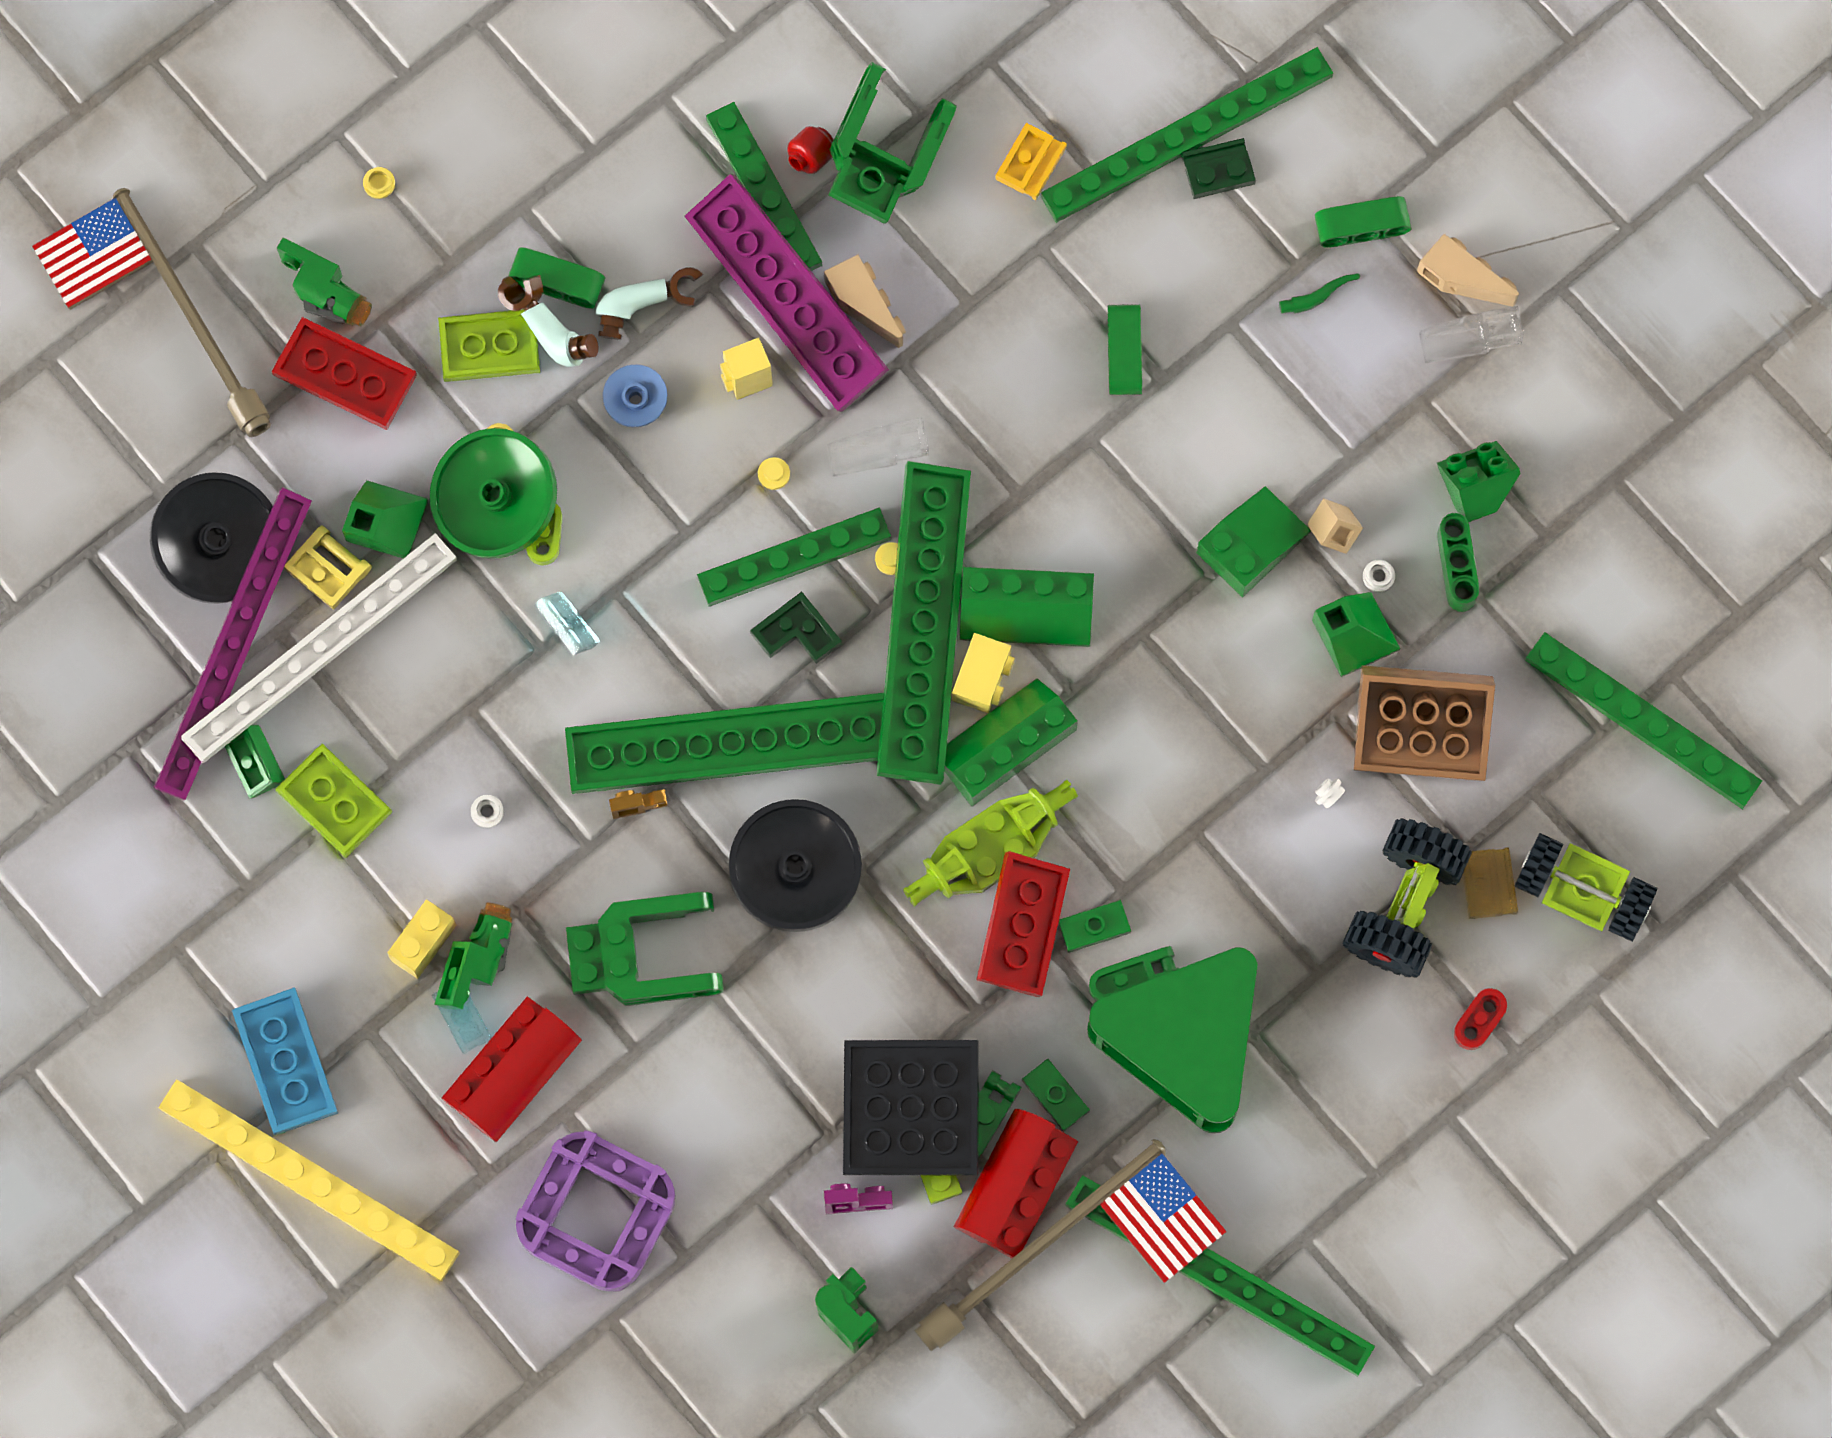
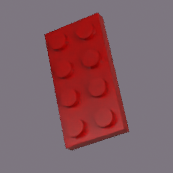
M301 317L271 371L273 376L385 430H388L417 377L415 370L304 317Z
M1011 851L1005 853L976 980L1035 997L1043 995L1070 868Z

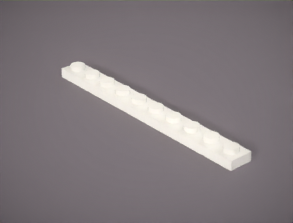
M435 533L181 736L182 740L198 759L205 763L456 562L457 557Z

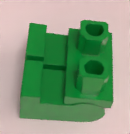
M850 1267L839 1279L832 1274L826 1280L827 1285L820 1288L816 1293L815 1302L822 1321L855 1354L879 1329L877 1320L868 1311L861 1317L855 1312L859 1308L857 1298L867 1289V1286L865 1285L866 1281L854 1268Z

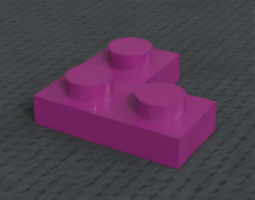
M848 1183L831 1185L830 1190H824L826 1214L893 1209L892 1190L885 1191L884 1186H872L864 1188L865 1193H858V1188H851V1185Z

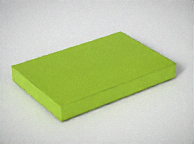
M524 309L439 317L444 382L541 373L538 339L521 315V313L525 312Z
M323 743L275 789L285 801L345 858L392 813V810Z

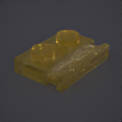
M1509 847L1497 850L1472 851L1463 873L1469 919L1517 914L1518 907Z

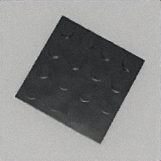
M844 1040L843 1175L978 1176L979 1041Z

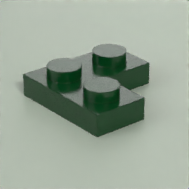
M802 591L750 630V634L770 658L795 639H797L816 664L842 645L841 639Z

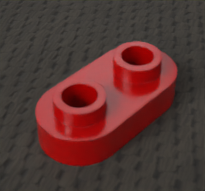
M1488 988L1477 994L1454 1028V1038L1460 1047L1466 1050H1475L1485 1043L1506 1013L1507 1000L1503 993L1497 989ZM1486 1002L1493 1003L1495 1011H1485L1483 1004ZM1471 1028L1476 1032V1037L1469 1039L1465 1036L1464 1031Z

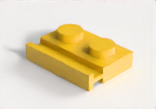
M1025 123L996 173L995 180L1022 194L1026 193L1032 199L1037 200L1063 155L1067 143L1060 142L1054 139V136Z

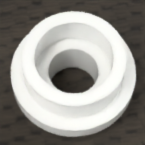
M1374 560L1364 568L1363 582L1371 591L1385 592L1394 584L1395 570L1388 562ZM1380 572L1384 575L1385 579L1378 582L1374 580L1373 574Z
M1329 778L1326 779L1315 790V793L1318 795L1315 802L1318 805L1322 804L1325 808L1332 806L1345 792V789L1341 786L1342 782L1338 778L1333 781Z
M492 795L478 797L471 806L473 821L483 828L496 826L504 815L501 801ZM484 808H492L494 810L493 814L490 817L482 816L481 812Z

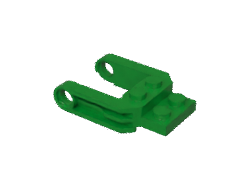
M871 62L858 84L829 149L839 172L828 196L886 224L898 198L914 193L923 185L955 114L957 105L943 98L940 99L932 112L908 166L905 161L866 141H859L857 139L878 92L875 88L881 75L886 71L885 68Z
M695 892L613 902L598 920V924L566 927L573 994L608 991L623 1005L631 1006L706 997L723 993V979L720 973H704L637 981L639 975L634 931L631 926L633 923L683 918L685 914L708 910L714 912L713 894L710 892Z

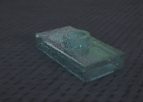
M560 591L543 597L535 604L551 625L553 631L561 638L573 655L592 649L598 644L599 639L563 592Z
M438 992L432 994L434 1001L436 1000ZM470 995L464 1004L463 1010L445 1009L437 1006L462 1054L486 1043L492 1038Z

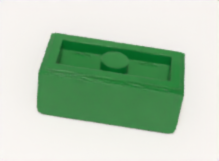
M251 725L225 746L249 799L278 787L285 780L259 725Z

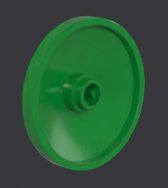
M500 428L479 430L464 436L454 443L440 459L430 486L432 515L443 536L458 549L470 555L488 559L514 555L534 543L548 526L557 500L556 476L547 455L527 437L517 432Z

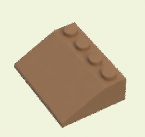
M1362 665L1354 770L1485 781L1495 694L1493 676Z

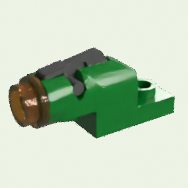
M283 237L277 246V251L280 259H282L281 262L286 267L294 271H298L300 268L292 286L298 298L303 301L305 312L341 324L347 323L351 326L356 324L361 327L370 315L372 304L367 301L365 296L355 292L340 281L342 273L339 265Z
M486 902L485 908L480 910L477 923L469 937L471 942H452L434 1005L445 1009L463 1010L464 1004L469 998L470 983L492 986L496 973L505 969L512 927L510 908Z

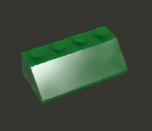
M963 567L960 640L971 641L974 633L1002 643L1090 647L1094 573Z
M1036 678L947 743L944 772L971 807H973L1077 730L1078 720L1060 697Z

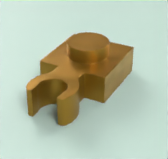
M633 790L619 792L615 794V798L609 799L613 819L646 813L645 810L668 806L665 790H657L643 795L641 793L635 794Z

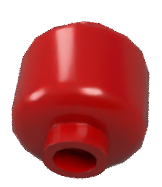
M805 127L788 143V160L791 166L799 172L817 173L832 159L829 150L833 142L831 134L821 127Z

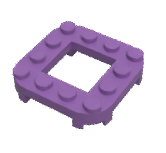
M585 1130L584 1132L571 1133L562 1139L559 1138L551 1148L552 1152L522 1208H519L516 1215L517 1235L523 1247L534 1257L599 1290L622 1291L639 1276L675 1206V1189L667 1172L657 1164L655 1166L598 1137L596 1133ZM582 1168L640 1197L614 1249L608 1255L552 1226Z

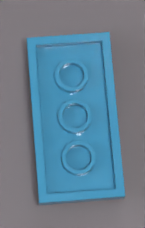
M295 987L232 1009L269 1123L275 1136L338 1114Z

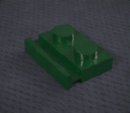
M1244 138L1182 153V160L1186 168L1185 171L1193 199L1255 185L1256 183Z

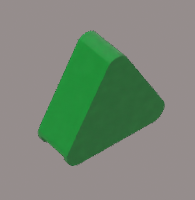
M1235 947L1103 997L1096 1001L1091 1008L1087 1027L1088 1037L1096 1048L1200 1129L1208 1133H1221L1233 1124L1239 1108L1258 966L1257 960L1249 950Z

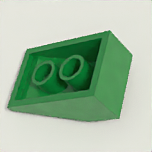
M1265 486L1222 519L1198 542L1196 553L1243 598L1311 533V530Z

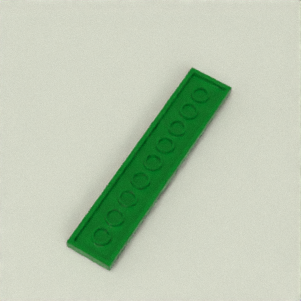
M908 461L905 464L876 776L938 785L944 782L971 478L970 470Z
M884 693L565 727L571 793L578 794L878 761Z

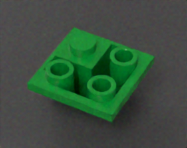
M1497 441L1482 443L1473 450L1462 454H1453L1446 460L1437 462L1438 469L1455 509L1468 520V523L1497 512L1521 474L1520 468Z
M366 480L350 506L342 529L345 540L349 543L404 559L411 553L429 500L428 498Z
M1371 592L1344 596L1316 609L1312 621L1341 677L1361 669L1362 665L1367 666L1400 650Z

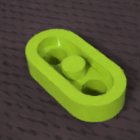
M557 503L552 515L553 518L544 532L534 543L526 548L529 559L537 565H549L559 555L563 516ZM540 546H547L549 548L546 554H539L537 552Z

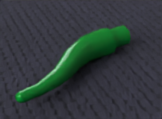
M1360 274L1345 275L1328 282L1311 294L1279 301L1281 314L1294 312L1295 314L1311 310L1323 303L1340 286L1349 281L1358 280Z

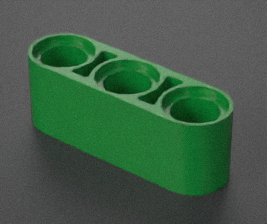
M1401 196L1330 207L1315 213L1320 244L1325 248L1401 236L1412 230L1406 199Z
M524 247L518 249L508 275L523 288H525L524 280L540 275L543 285L542 294L588 309L595 308L606 279L603 274L591 268Z
M1140 304L1108 305L1109 395H1142Z
M1450 513L1440 523L1437 540L1448 604L1458 612H1465L1470 610L1477 600L1479 582L1468 520L1459 513ZM1455 526L1461 531V535L1451 537L1446 533L1445 528ZM1460 557L1466 562V566L1456 568L1451 564L1450 559ZM1465 588L1471 593L1472 597L1461 599L1456 595L1455 590Z

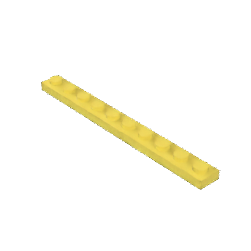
M177 1079L158 1107L161 1111L441 1282L460 1254L458 1250Z

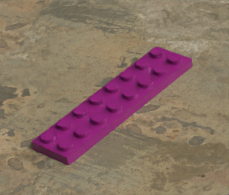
M730 174L684 216L837 411H844L889 371L880 357L735 175Z

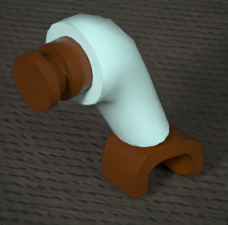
M687 267L677 271L669 281H665V279L652 280L619 287L604 295L596 308L595 314L601 316L600 325L603 326V331H599L598 336L621 340L622 335L618 333L619 329H623L624 320H630L631 315L637 310L667 301V297H671L675 303L682 306L693 307L695 298L681 295L677 289V283L680 279L696 281L704 274L698 269Z
M540 275L523 281L525 291L510 276L502 279V283L498 287L500 302L511 311L524 309L525 312L521 313V315L549 356L558 364L566 367L579 366L583 359L597 356L599 346L593 334L579 336L576 332L569 331L543 302L538 303L543 293Z

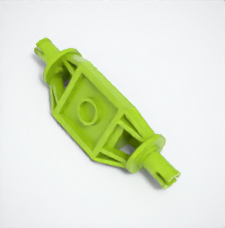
M1066 779L1062 784L1044 796L1035 788H1031L1026 794L997 801L943 838L931 858L923 860L927 874L908 887L903 888L906 897H910V902L915 907L919 902L937 890L942 892L947 898L956 894L984 892L999 882L1006 852L1011 851L1031 858L1037 856L1051 828L1058 826L1055 811L1071 800L1078 797L1074 787L1070 788L1072 784ZM1044 818L1045 821L1031 833V829ZM962 874H965L967 877L949 885L947 883Z

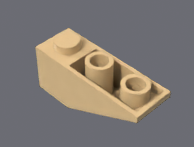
M1443 234L1419 262L1417 272L1442 292L1512 307L1516 304L1519 292L1515 284L1508 278H1500L1491 271V266L1484 259L1473 257L1466 251L1465 245L1457 238H1449L1446 234Z
M856 255L825 270L824 282L843 312L896 347L900 348L903 346V334L906 333L905 328L898 316L892 317L887 308L891 306L888 296L883 289L878 290L873 282L876 276L868 262L863 263L859 255Z

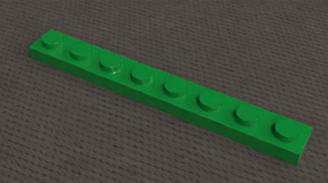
M1546 632L1543 633L1525 659L1527 663L1742 810L1763 780Z

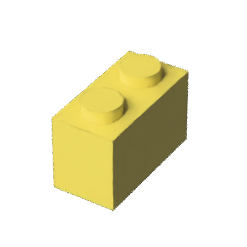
M759 338L723 351L724 363L720 364L721 378L727 392L733 391L737 400L773 386L771 365Z
M974 633L952 691V701L985 713L990 712L992 704L998 706L1004 687L999 686L1003 675H1010L1015 658L1010 656L1011 645Z
M426 899L387 952L390 960L418 979L457 926L454 918Z

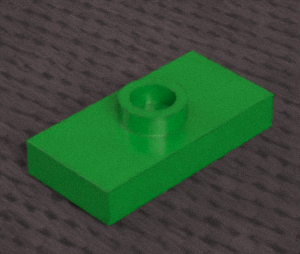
M1121 900L1059 919L1058 923L1068 953L1131 933Z
M1046 1059L1022 1078V1082L1063 1132L1090 1112V1109L1049 1059Z

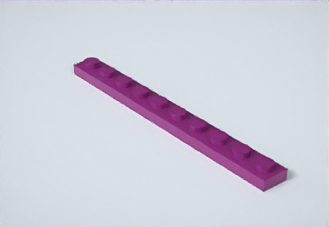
M283 487L280 488L154 785L155 789L183 801L186 800L201 761L185 744L181 736L229 698L312 500Z

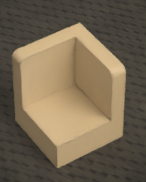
M1324 498L1308 522V527L1322 546L1347 554L1363 529L1360 522L1347 506Z

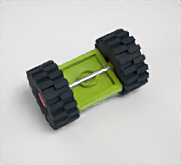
M1396 819L1382 851L1389 861L1396 862L1398 867L1407 870L1387 916H1378L1374 912L1367 913L1365 911H1357L1342 943L1344 948H1347L1351 954H1356V957L1366 960L1369 964L1379 966L1385 971L1389 970L1396 975L1402 974L1405 977L1412 976L1417 978L1420 976L1432 948V943H1430L1428 938L1423 937L1422 933L1413 929L1422 923L1426 914V910L1423 907L1427 898H1430L1436 891L1438 883L1442 882L1445 885L1459 884L1472 854V851L1469 850L1470 848L1464 845L1460 839L1453 838V835L1448 832L1444 833L1437 827L1432 828L1426 823H1417L1412 819Z

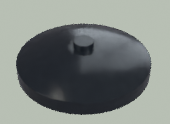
M212 472L195 475L182 481L165 495L152 518L150 548L156 567L170 586L188 598L214 604L232 602L273 505L255 485L235 475Z
M791 799L778 801L756 811L738 830L729 855L730 881L740 904L759 922L782 931H809L822 927L836 919L854 898L861 877L862 862L860 848L848 824L831 809L807 800Z

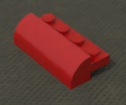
M527 996L441 1099L469 1120L478 1130L494 1142H497L582 1040L546 1007L543 1008Z
M1014 1109L953 1227L978 1242L986 1243L1006 1256L1014 1258L1024 1249L1079 1141L1055 1128V1124L1025 1110Z

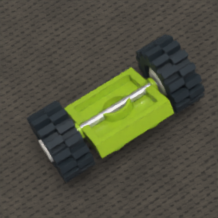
M1539 833L1532 849L1529 850L1523 862L1522 870L1514 887L1539 897L1551 874L1550 878L1552 881L1541 904L1601 932L1613 908H1615L1617 911L1608 931L1633 942L1641 924L1643 925L1651 908L1650 905L1658 888L1633 877L1622 898L1619 895L1630 871L1569 843L1559 866L1554 867L1564 844Z

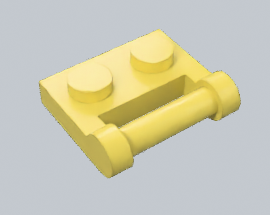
M321 525L288 560L284 569L334 610L356 584L368 575L372 565L365 559H358L331 537V532ZM322 545L352 571L347 576L344 575L315 550L318 546Z

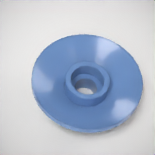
M627 365L616 370L608 378L603 389V403L607 413L617 423L627 427H642L654 422L663 413L667 404V388L662 377L655 370L643 365ZM638 395L642 400L638 404H633L630 402V398Z

